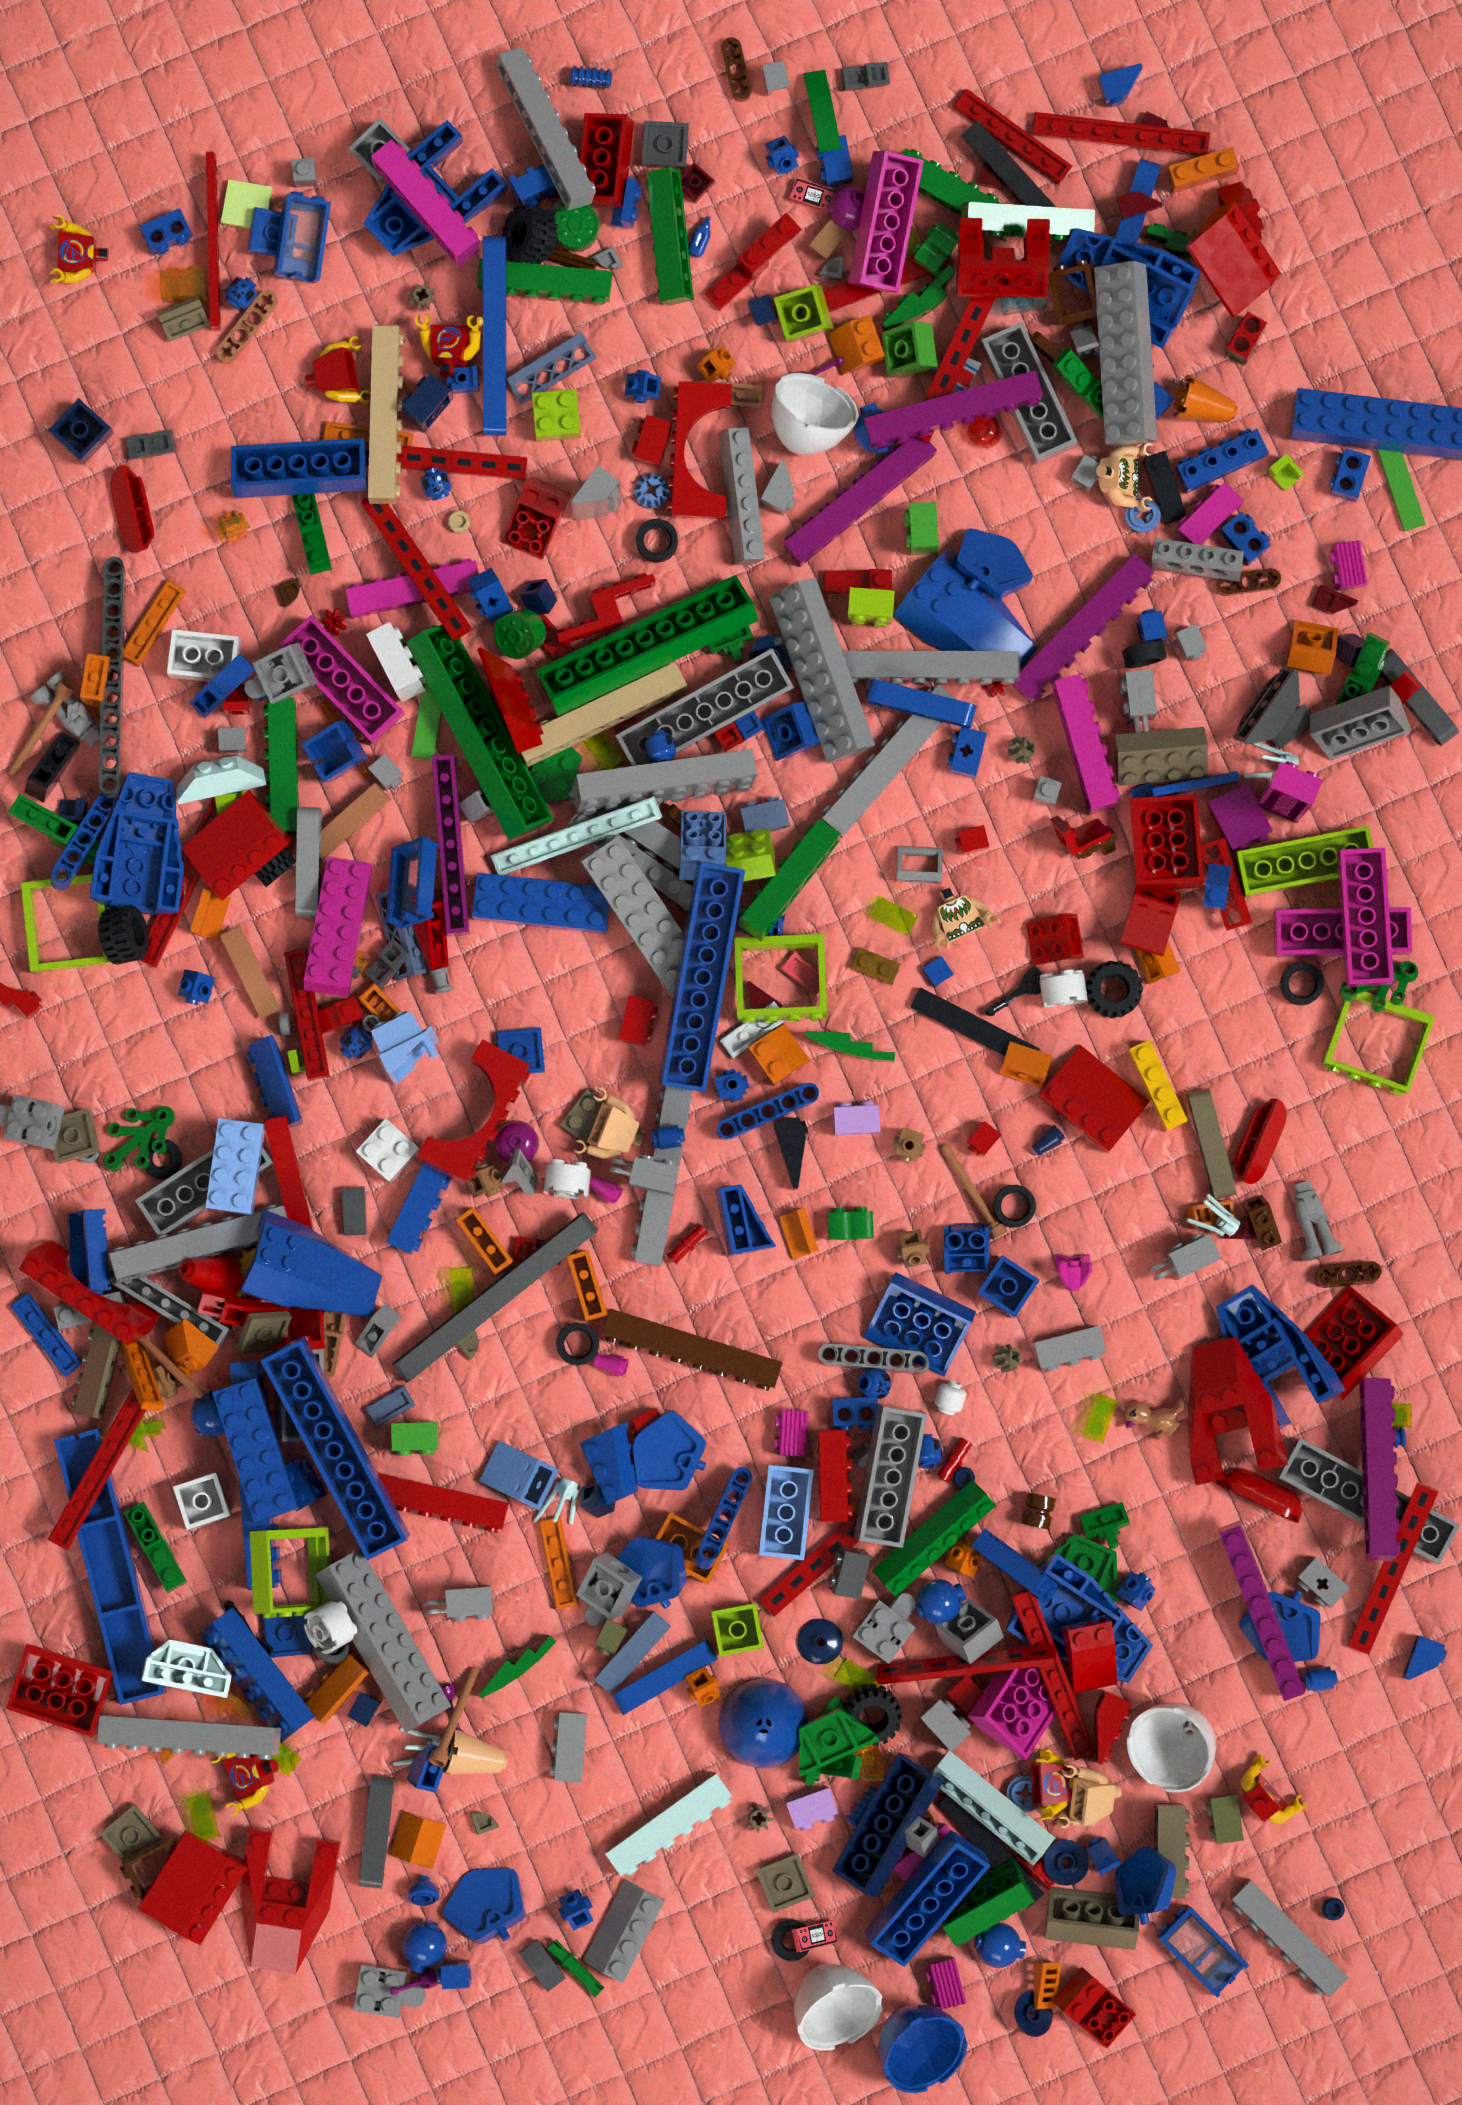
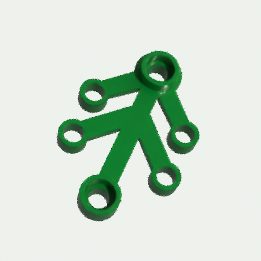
M1404 961L1401 964L1393 963L1394 982L1399 980L1397 990L1393 991L1390 998L1394 1005L1403 1004L1405 999L1404 992L1408 982H1413L1418 977L1417 966L1411 961ZM1343 982L1340 988V996L1345 1001H1351L1359 993L1380 987L1377 996L1372 1000L1371 1008L1376 1012H1381L1384 1010L1385 998L1390 985L1346 987L1345 982Z
M161 1106L155 1112H138L135 1108H130L126 1111L125 1117L131 1123H136L139 1120L151 1121L145 1127L121 1126L119 1123L110 1124L108 1132L113 1137H134L118 1151L108 1153L103 1160L104 1166L111 1172L119 1171L123 1166V1158L140 1144L139 1155L135 1157L134 1162L140 1169L147 1168L150 1164L148 1155L151 1134L156 1130L157 1139L152 1143V1150L157 1154H163L167 1149L165 1144L167 1128L175 1120V1113L170 1107ZM135 1112L136 1116L131 1119L130 1115ZM166 1113V1117L164 1119H160V1116ZM119 1127L118 1132L113 1133V1129ZM162 1144V1148L156 1150L157 1145ZM114 1157L115 1161L109 1164V1160ZM145 1158V1162L139 1165V1161Z

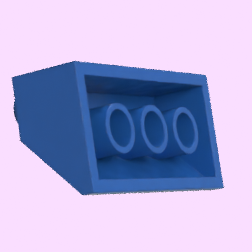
M267 1036L248 1045L250 1051L246 1053L250 1065L255 1064L257 1071L253 1073L257 1086L261 1085L264 1092L260 1094L264 1107L268 1106L271 1113L267 1117L287 1115L290 1128L304 1124L274 1036Z

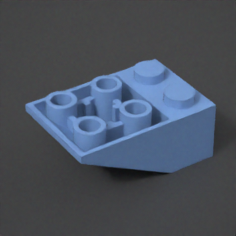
M681 810L679 880H694L697 860L726 865V812Z
M498 1441L479 1481L537 1510H541L560 1469Z

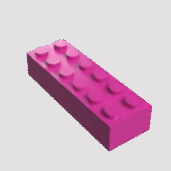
M391 139L371 155L374 168L458 267L462 266L479 252L477 233L472 227L467 228L465 226L464 218L457 210H451L449 200L443 193H437L433 181L428 176L423 177L420 166L414 159L411 161L408 159L405 148L399 142L395 144Z
M886 150L873 151L848 283L886 293L899 292L924 160Z
M312 615L278 645L282 649L290 644H300L318 682L315 686L372 745L405 715L404 711Z
M1081 673L1055 680L1052 690L1088 814L1091 815L1113 809L1120 798L1117 785L1113 786L1112 777H1114L1112 766L1107 764L1105 760L1108 753L1105 743H1101L1099 739L1101 734L1099 722H1094L1093 713H1095L1093 701L1087 698V692L1089 691L1086 678L1082 679Z
M1281 762L1267 780L1258 802L1261 808L1298 823L1313 805L1323 780L1319 779V775L1315 772L1307 770L1305 773L1298 770V766L1292 762Z
M1385 847L1339 850L1337 862L1345 986L1391 985L1394 982Z
M327 857L304 976V990L349 997L371 884L372 863Z
M1411 907L1389 908L1392 955H1409L1412 953ZM1341 909L1275 910L1273 913L1275 957L1344 956Z

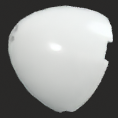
M791 373L781 377L774 387L771 417L779 440L789 451L798 455H814L827 451L839 444L850 433L859 415L855 402L842 388L838 386L835 389L824 383V378L805 373Z
M1170 1702L1149 1708L1132 1722L1127 1738L1128 1754L1134 1768L1148 1783H1154L1163 1787L1167 1792H1184L1197 1787L1208 1776L1214 1763L1217 1744L1211 1724L1200 1711L1183 1703Z
M823 1964L814 1967L803 1977L797 1989L794 2002L795 2023L800 2039L806 2046L816 2050H833L835 2045L846 2041L849 2044L864 2036L878 2021L883 2010L881 1993L868 1978L850 1967L838 1964Z

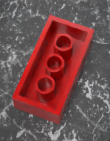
M585 113L579 161L585 165L586 175L589 181H592L595 185L596 193L592 203L589 204L591 207L623 208L634 131V121L627 114Z
M846 1430L818 1431L820 1522L848 1521V1517H852V1503H848V1494H852V1480H847V1471H851V1457H847L846 1449L851 1448V1436L846 1435Z

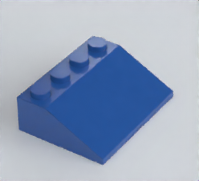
M895 1272L867 1328L864 1338L888 1349L923 1352L928 1357L929 1370L945 1376L973 1321L976 1311ZM919 1357L913 1361L921 1366L925 1365L923 1358Z

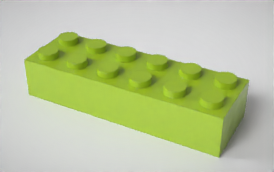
M1368 825L1237 851L1234 856L1244 898L1339 880L1337 862L1339 850L1373 848V843Z

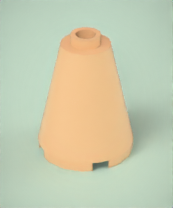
M455 1730L448 1747L451 1750L448 1756L449 1759L443 1772L449 1775L500 1773L502 1769H506L508 1756H505V1751L460 1730Z

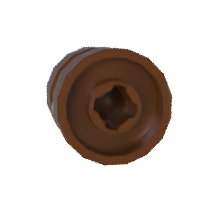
M1028 1492L1025 1503L1028 1510L1023 1512L1021 1524L1050 1530L1052 1517L1049 1514L1054 1511L1056 1499Z

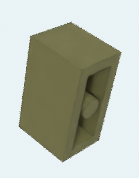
M608 1618L595 1642L598 1645L597 1650L608 1656L611 1652L615 1654L628 1628Z
M1230 1794L1209 1797V1803H1205L1207 1817L1212 1819V1826H1209L1210 1839H1214L1216 1844L1244 1841L1238 1795Z

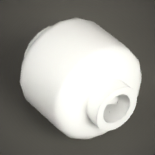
M949 1380L948 1383L939 1385L934 1399L938 1411L954 1415L962 1410L967 1393L961 1388V1383Z

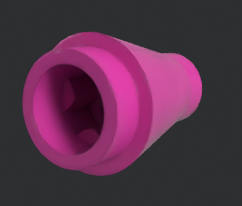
M594 1175L590 1181L589 1187L606 1203L616 1204L623 1193L620 1184L600 1178L597 1175Z
M597 1354L594 1361V1367H598L616 1377H624L629 1364V1359L621 1355Z

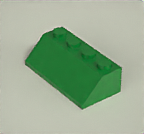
M1012 1858L983 1875L942 1922L943 1929L955 1946L968 1942L977 1934L987 1931L991 1926L1008 1919L1010 1915L1027 1908L1031 1903L1035 1902L1031 1890L1014 1859Z

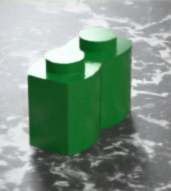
M941 222L937 226L933 224L926 233L927 240L924 244L919 242L912 252L915 254L913 261L933 275L940 270L959 241V235Z
M855 1207L854 1212H845V1208H832V1213H827L828 1241L874 1238L873 1211H868V1207Z

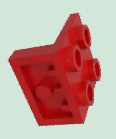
M1058 815L1050 819L1059 842L1072 856L1082 854L1087 848L1095 844H1102L1107 838L1112 836L1111 832L1098 818L1076 829L1070 828L1066 820L1063 821Z
M1060 914L1026 922L1032 964L1034 966L1066 959L1077 960L1084 958L1077 914Z
M291 1306L289 1308V1313L292 1316L289 1323L290 1337L283 1338V1342L274 1343V1350L302 1336H305L312 1350L325 1349L323 1311L319 1309L306 1310Z

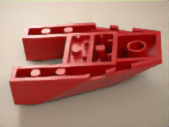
M1232 1337L1193 1347L1187 1422L1190 1464L1195 1485L1225 1479L1215 1435L1249 1427L1259 1471L1288 1465L1273 1398L1268 1394L1260 1376L1256 1374L1250 1364V1359L1238 1339Z
M251 1827L244 1861L248 1869L242 1877L240 1892L251 1967L296 1974L330 1911L341 1842L322 1838L317 1839L310 1883L267 1876L274 1830Z

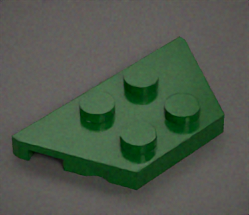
M569 747L532 766L531 775L546 804L570 799L569 793L572 790L583 758L573 747Z
M1073 1534L1038 1564V1567H1040L1054 1553H1057L1093 1577L1112 1600L1119 1601V1596L1116 1594L1118 1591L1117 1552Z
M841 1707L799 1726V1776L802 1777L879 1741V1736Z

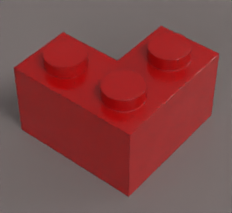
M1242 181L1216 189L1220 207L1236 202L1259 240H1261V230L1264 229V226L1257 214L1260 211V206L1257 199H1253L1250 188H1246Z

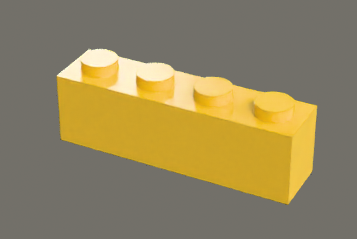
M1150 1039L1130 1048L1127 1052L1165 1132L1188 1121Z

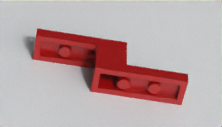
M785 213L738 256L737 264L705 293V296L721 311L769 267V260L801 231V227Z
M642 573L634 577L635 580L629 582L621 580L614 583V587L608 589L600 587L593 590V594L589 596V601L596 621L588 619L581 622V626L575 628L567 626L560 629V633L556 634L558 646L621 626L623 620L615 600L655 587L654 575Z

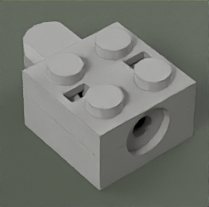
M295 643L252 663L257 675L246 681L245 692L254 699L267 695L270 703L274 704L318 684L300 644Z
M1152 669L1125 672L1121 682H1119L1120 695H1124L1123 704H1121L1122 716L1127 717V723L1133 722L1134 733L1140 732L1139 721H1142L1143 732H1149L1148 720H1154L1157 715Z
M14 1094L11 1106L0 1104V1126L6 1127L3 1138L22 1144L55 1150L65 1107L52 1102Z
M640 1154V1158L635 1157L634 1162L612 1158L611 1163L632 1168V1171L610 1167L609 1170L612 1173L630 1176V1187L674 1196L680 1170L676 1166L675 1161L662 1159V1163L655 1162L654 1157Z
M1200 1233L1189 1239L1190 1244L1184 1246L1183 1243H1180L1168 1249L1170 1254L1165 1256L1167 1260L1151 1267L1149 1270L1152 1273L1168 1264L1171 1268L1154 1276V1281L1172 1272L1176 1279L1179 1280L1222 1259L1210 1234L1204 1236L1203 1233Z
M607 1552L593 1559L576 1596L588 1603L584 1612V1618L592 1626L605 1622L607 1617L613 1620L623 1615L642 1579V1576Z
M493 1586L445 1590L446 1599L424 1601L425 1606L446 1604V1608L425 1610V1615L447 1613V1618L452 1617L453 1622L466 1621L467 1616L474 1615L475 1620L489 1619L490 1614L495 1613Z
M901 1593L896 1596L889 1607L878 1600L852 1637L889 1664L916 1628L907 1621V1618L915 1609L916 1603L914 1598L907 1593Z
M362 1963L354 2011L399 2018L402 2006H421L425 2001L426 1992L423 1987L417 1985L400 1991L397 1995L393 1996L390 1994L391 1987H400L408 1984L406 1983L408 1970Z

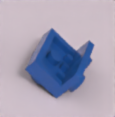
M627 178L623 208L613 209L612 226L633 229L634 221H637L638 218L637 202L642 194V187L637 179Z
M306 1456L286 1465L300 1508L296 1512L327 1495L322 1482L318 1479L311 1462Z

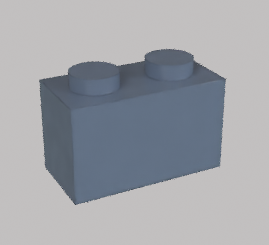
M771 797L765 799L766 803L757 805L755 801L744 804V808H740L745 833L756 829L769 828L770 832L790 828L784 799L779 800V797Z

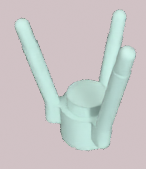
M1260 742L1253 743L1255 746L1281 755L1280 757L1263 754L1261 755L1262 759L1278 762V766L1281 762L1285 763L1286 761L1292 762L1297 766L1299 764V756H1294L1290 752H1284ZM1273 772L1245 774L1243 778L1270 777Z
M1206 1194V1197L1213 1204L1207 1200L1203 1202L1219 1216L1216 1221L1218 1228L1190 1218L1187 1219V1222L1216 1232L1220 1236H1223L1225 1233L1232 1236L1238 1230L1240 1221L1234 1218V1215L1228 1212L1210 1194Z
M562 1478L560 1483L556 1482L553 1491L533 1521L536 1523L559 1491L558 1496L561 1499L555 1511L553 1522H557L565 1500H570L572 1497L569 1524L572 1525L577 1497L580 1492L577 1490L579 1484Z
M413 1729L406 1732L431 1740L427 1741V1745L439 1746L441 1742L438 1735H430ZM406 1745L405 1749L423 1750L426 1746ZM414 1758L396 1761L392 1765L412 1764Z

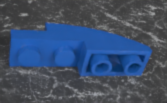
M239 653L189 703L205 719L255 669Z

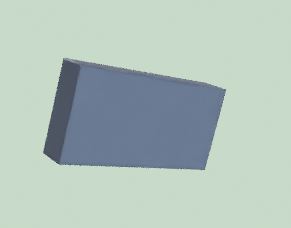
M402 1386L365 1409L376 1428L416 1404L406 1387Z

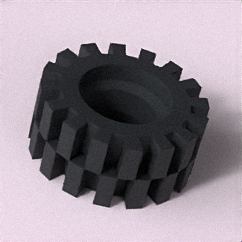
M284 848L258 870L255 875L267 887L296 863V860Z

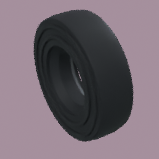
M154 1139L150 1141L148 1158L150 1164L144 1170L154 1178H169L181 1166V1151L173 1141L166 1139V1151L170 1155V1162L165 1167H158L153 1162L155 1152L152 1150V1143L156 1140ZM158 1144L156 1150L161 1149L162 1144ZM145 1158L141 1159V1163L143 1164L145 1162Z
M794 1919L785 1920L779 1923L773 1930L771 1936L772 1948L780 1958L786 1961L800 1960L810 1951L796 1952V1948L788 1949L783 1944V1936L787 1932L806 1926L801 1921Z

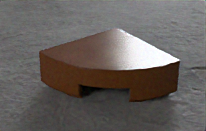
M296 578L277 586L285 608L290 606L299 595V579Z

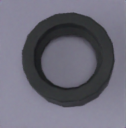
M659 518L650 519L643 523L636 535L637 549L640 555L647 561L658 563L670 559L678 546V536L674 526L668 521ZM653 528L664 529L670 536L669 547L662 553H652L644 545L645 534Z
M1161 640L1136 644L1122 650L1126 668L1151 665L1163 661L1167 657L1163 641Z
M1299 962L1289 966L1282 974L1280 980L1281 992L1285 999L1299 1006L1308 1005L1315 1001L1322 993L1324 986L1323 976L1319 969L1313 964ZM1306 971L1313 976L1315 987L1310 995L1299 997L1291 992L1289 979L1293 973Z
M1008 1185L1002 1188L995 1196L993 1202L995 1217L1004 1226L1010 1228L1021 1227L1027 1224L1034 1216L1036 1210V1201L1033 1194L1026 1187L1020 1185ZM1010 1193L1021 1194L1027 1201V1212L1019 1219L1007 1218L1001 1210L1002 1200Z
M576 1322L568 1324L560 1331L556 1346L559 1355L564 1361L579 1366L587 1364L594 1359L598 1353L599 1340L593 1328L587 1324ZM573 1331H583L591 1340V1348L583 1357H573L565 1350V1339Z

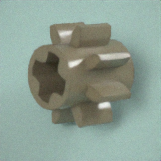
M427 283L424 284V287H419V285L415 284L416 290L414 292L409 291V295L414 297L410 301L411 306L417 304L419 312L422 308L430 310L429 305L431 302L436 303V299L431 297L435 294V289L429 290ZM423 293H425L427 298H424L423 301H420L419 296H422Z
M1018 736L1011 739L1013 744L1008 746L1009 757L1016 761L1017 764L1021 762L1026 764L1032 761L1031 756L1035 755L1036 751L1034 742L1031 739H1027V736L1022 738Z
M1011 1344L996 1347L997 1352L993 1354L995 1367L1002 1369V1373L1017 1370L1016 1365L1021 1361L1019 1351L1016 1348H1012Z
M759 1804L756 1810L750 1807L751 1815H745L746 1819H751L748 1828L754 1825L757 1833H759L760 1827L768 1830L767 1821H773V1818L767 1817L770 1808L764 1811L761 1804ZM758 1812H762V1816L766 1817L765 1820L761 1821V1824H756V1820L752 1819L753 1816H757Z

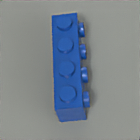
M1250 428L1240 432L1238 434L1239 437L1234 440L1227 438L1219 442V446L1212 450L1210 447L1198 452L1199 456L1193 459L1188 456L1180 460L1175 471L1186 494L1267 457L1269 452L1258 429L1253 431Z
M423 1163L386 1243L411 1255L413 1251L418 1252L423 1242L420 1236L423 1230L428 1231L433 1220L429 1217L433 1210H438L442 1201L439 1198L442 1189L447 1190L452 1178Z

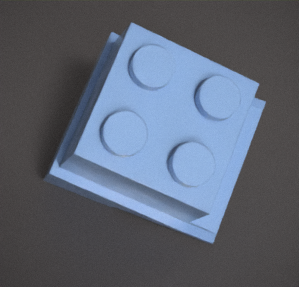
M411 1011L400 1012L394 1016L395 1019L389 1022H380L371 1031L381 1053L379 1057L395 1085L401 1082L415 1068L414 1064L424 1054L428 1053L430 1059L438 1056L434 1045L439 1039L432 1026L422 1030Z

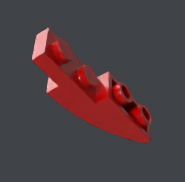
M202 1290L197 1305V1313L217 1317L220 1323L244 1327L248 1313L289 1311L290 1307L259 1302L248 1295L243 1299Z

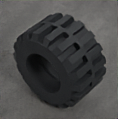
M528 205L516 206L514 211H510L502 228V236H506V255L510 259L532 264H541L542 261H546L548 255H551L553 252L552 249L556 245L555 241L558 233H556L558 229L557 224H555L556 219L552 216V213L545 209Z
M126 905L108 909L101 913L98 934L101 947L107 959L112 964L117 965L144 959L149 949V933L146 921L138 908L133 905Z
M1111 960L1102 963L1088 977L1086 982L1088 1004L1093 1007V1011L1100 1013L1103 1017L1107 1016L1112 1019L1124 1017L1132 1012L1141 1000L1143 992L1142 979L1138 976L1137 970L1132 969L1128 963L1124 964L1122 963L1123 961L1119 960L1117 962ZM1118 977L1125 982L1127 994L1120 1002H1110L1103 997L1101 985L1106 978Z
M866 1684L861 1685L862 1690L859 1691L856 1688L853 1690V1696L848 1695V1702L844 1703V1710L879 1736L878 1742L883 1741V1744L888 1743V1737L893 1739L896 1736L895 1731L899 1732V1723H902L898 1700L890 1689L886 1691L885 1686L880 1685L877 1688L876 1684H871V1687L867 1688ZM869 1706H879L886 1711L884 1718L876 1724H866L859 1717L861 1712ZM874 1743V1746H879V1743Z

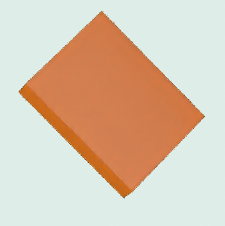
M403 1810L390 1855L409 1863L433 1868L447 1824Z

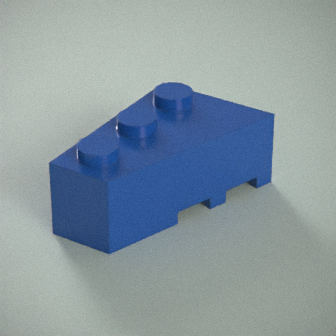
M544 163L535 169L532 167L525 170L526 174L516 178L515 175L508 177L510 189L519 205L538 207L540 201L545 198L552 199L559 194Z
M741 1184L719 1188L715 1191L728 1257L776 1247Z
M628 1422L580 1443L606 1505L638 1492L634 1464H631L629 1452L632 1450V1447L627 1439L626 1430L629 1429Z

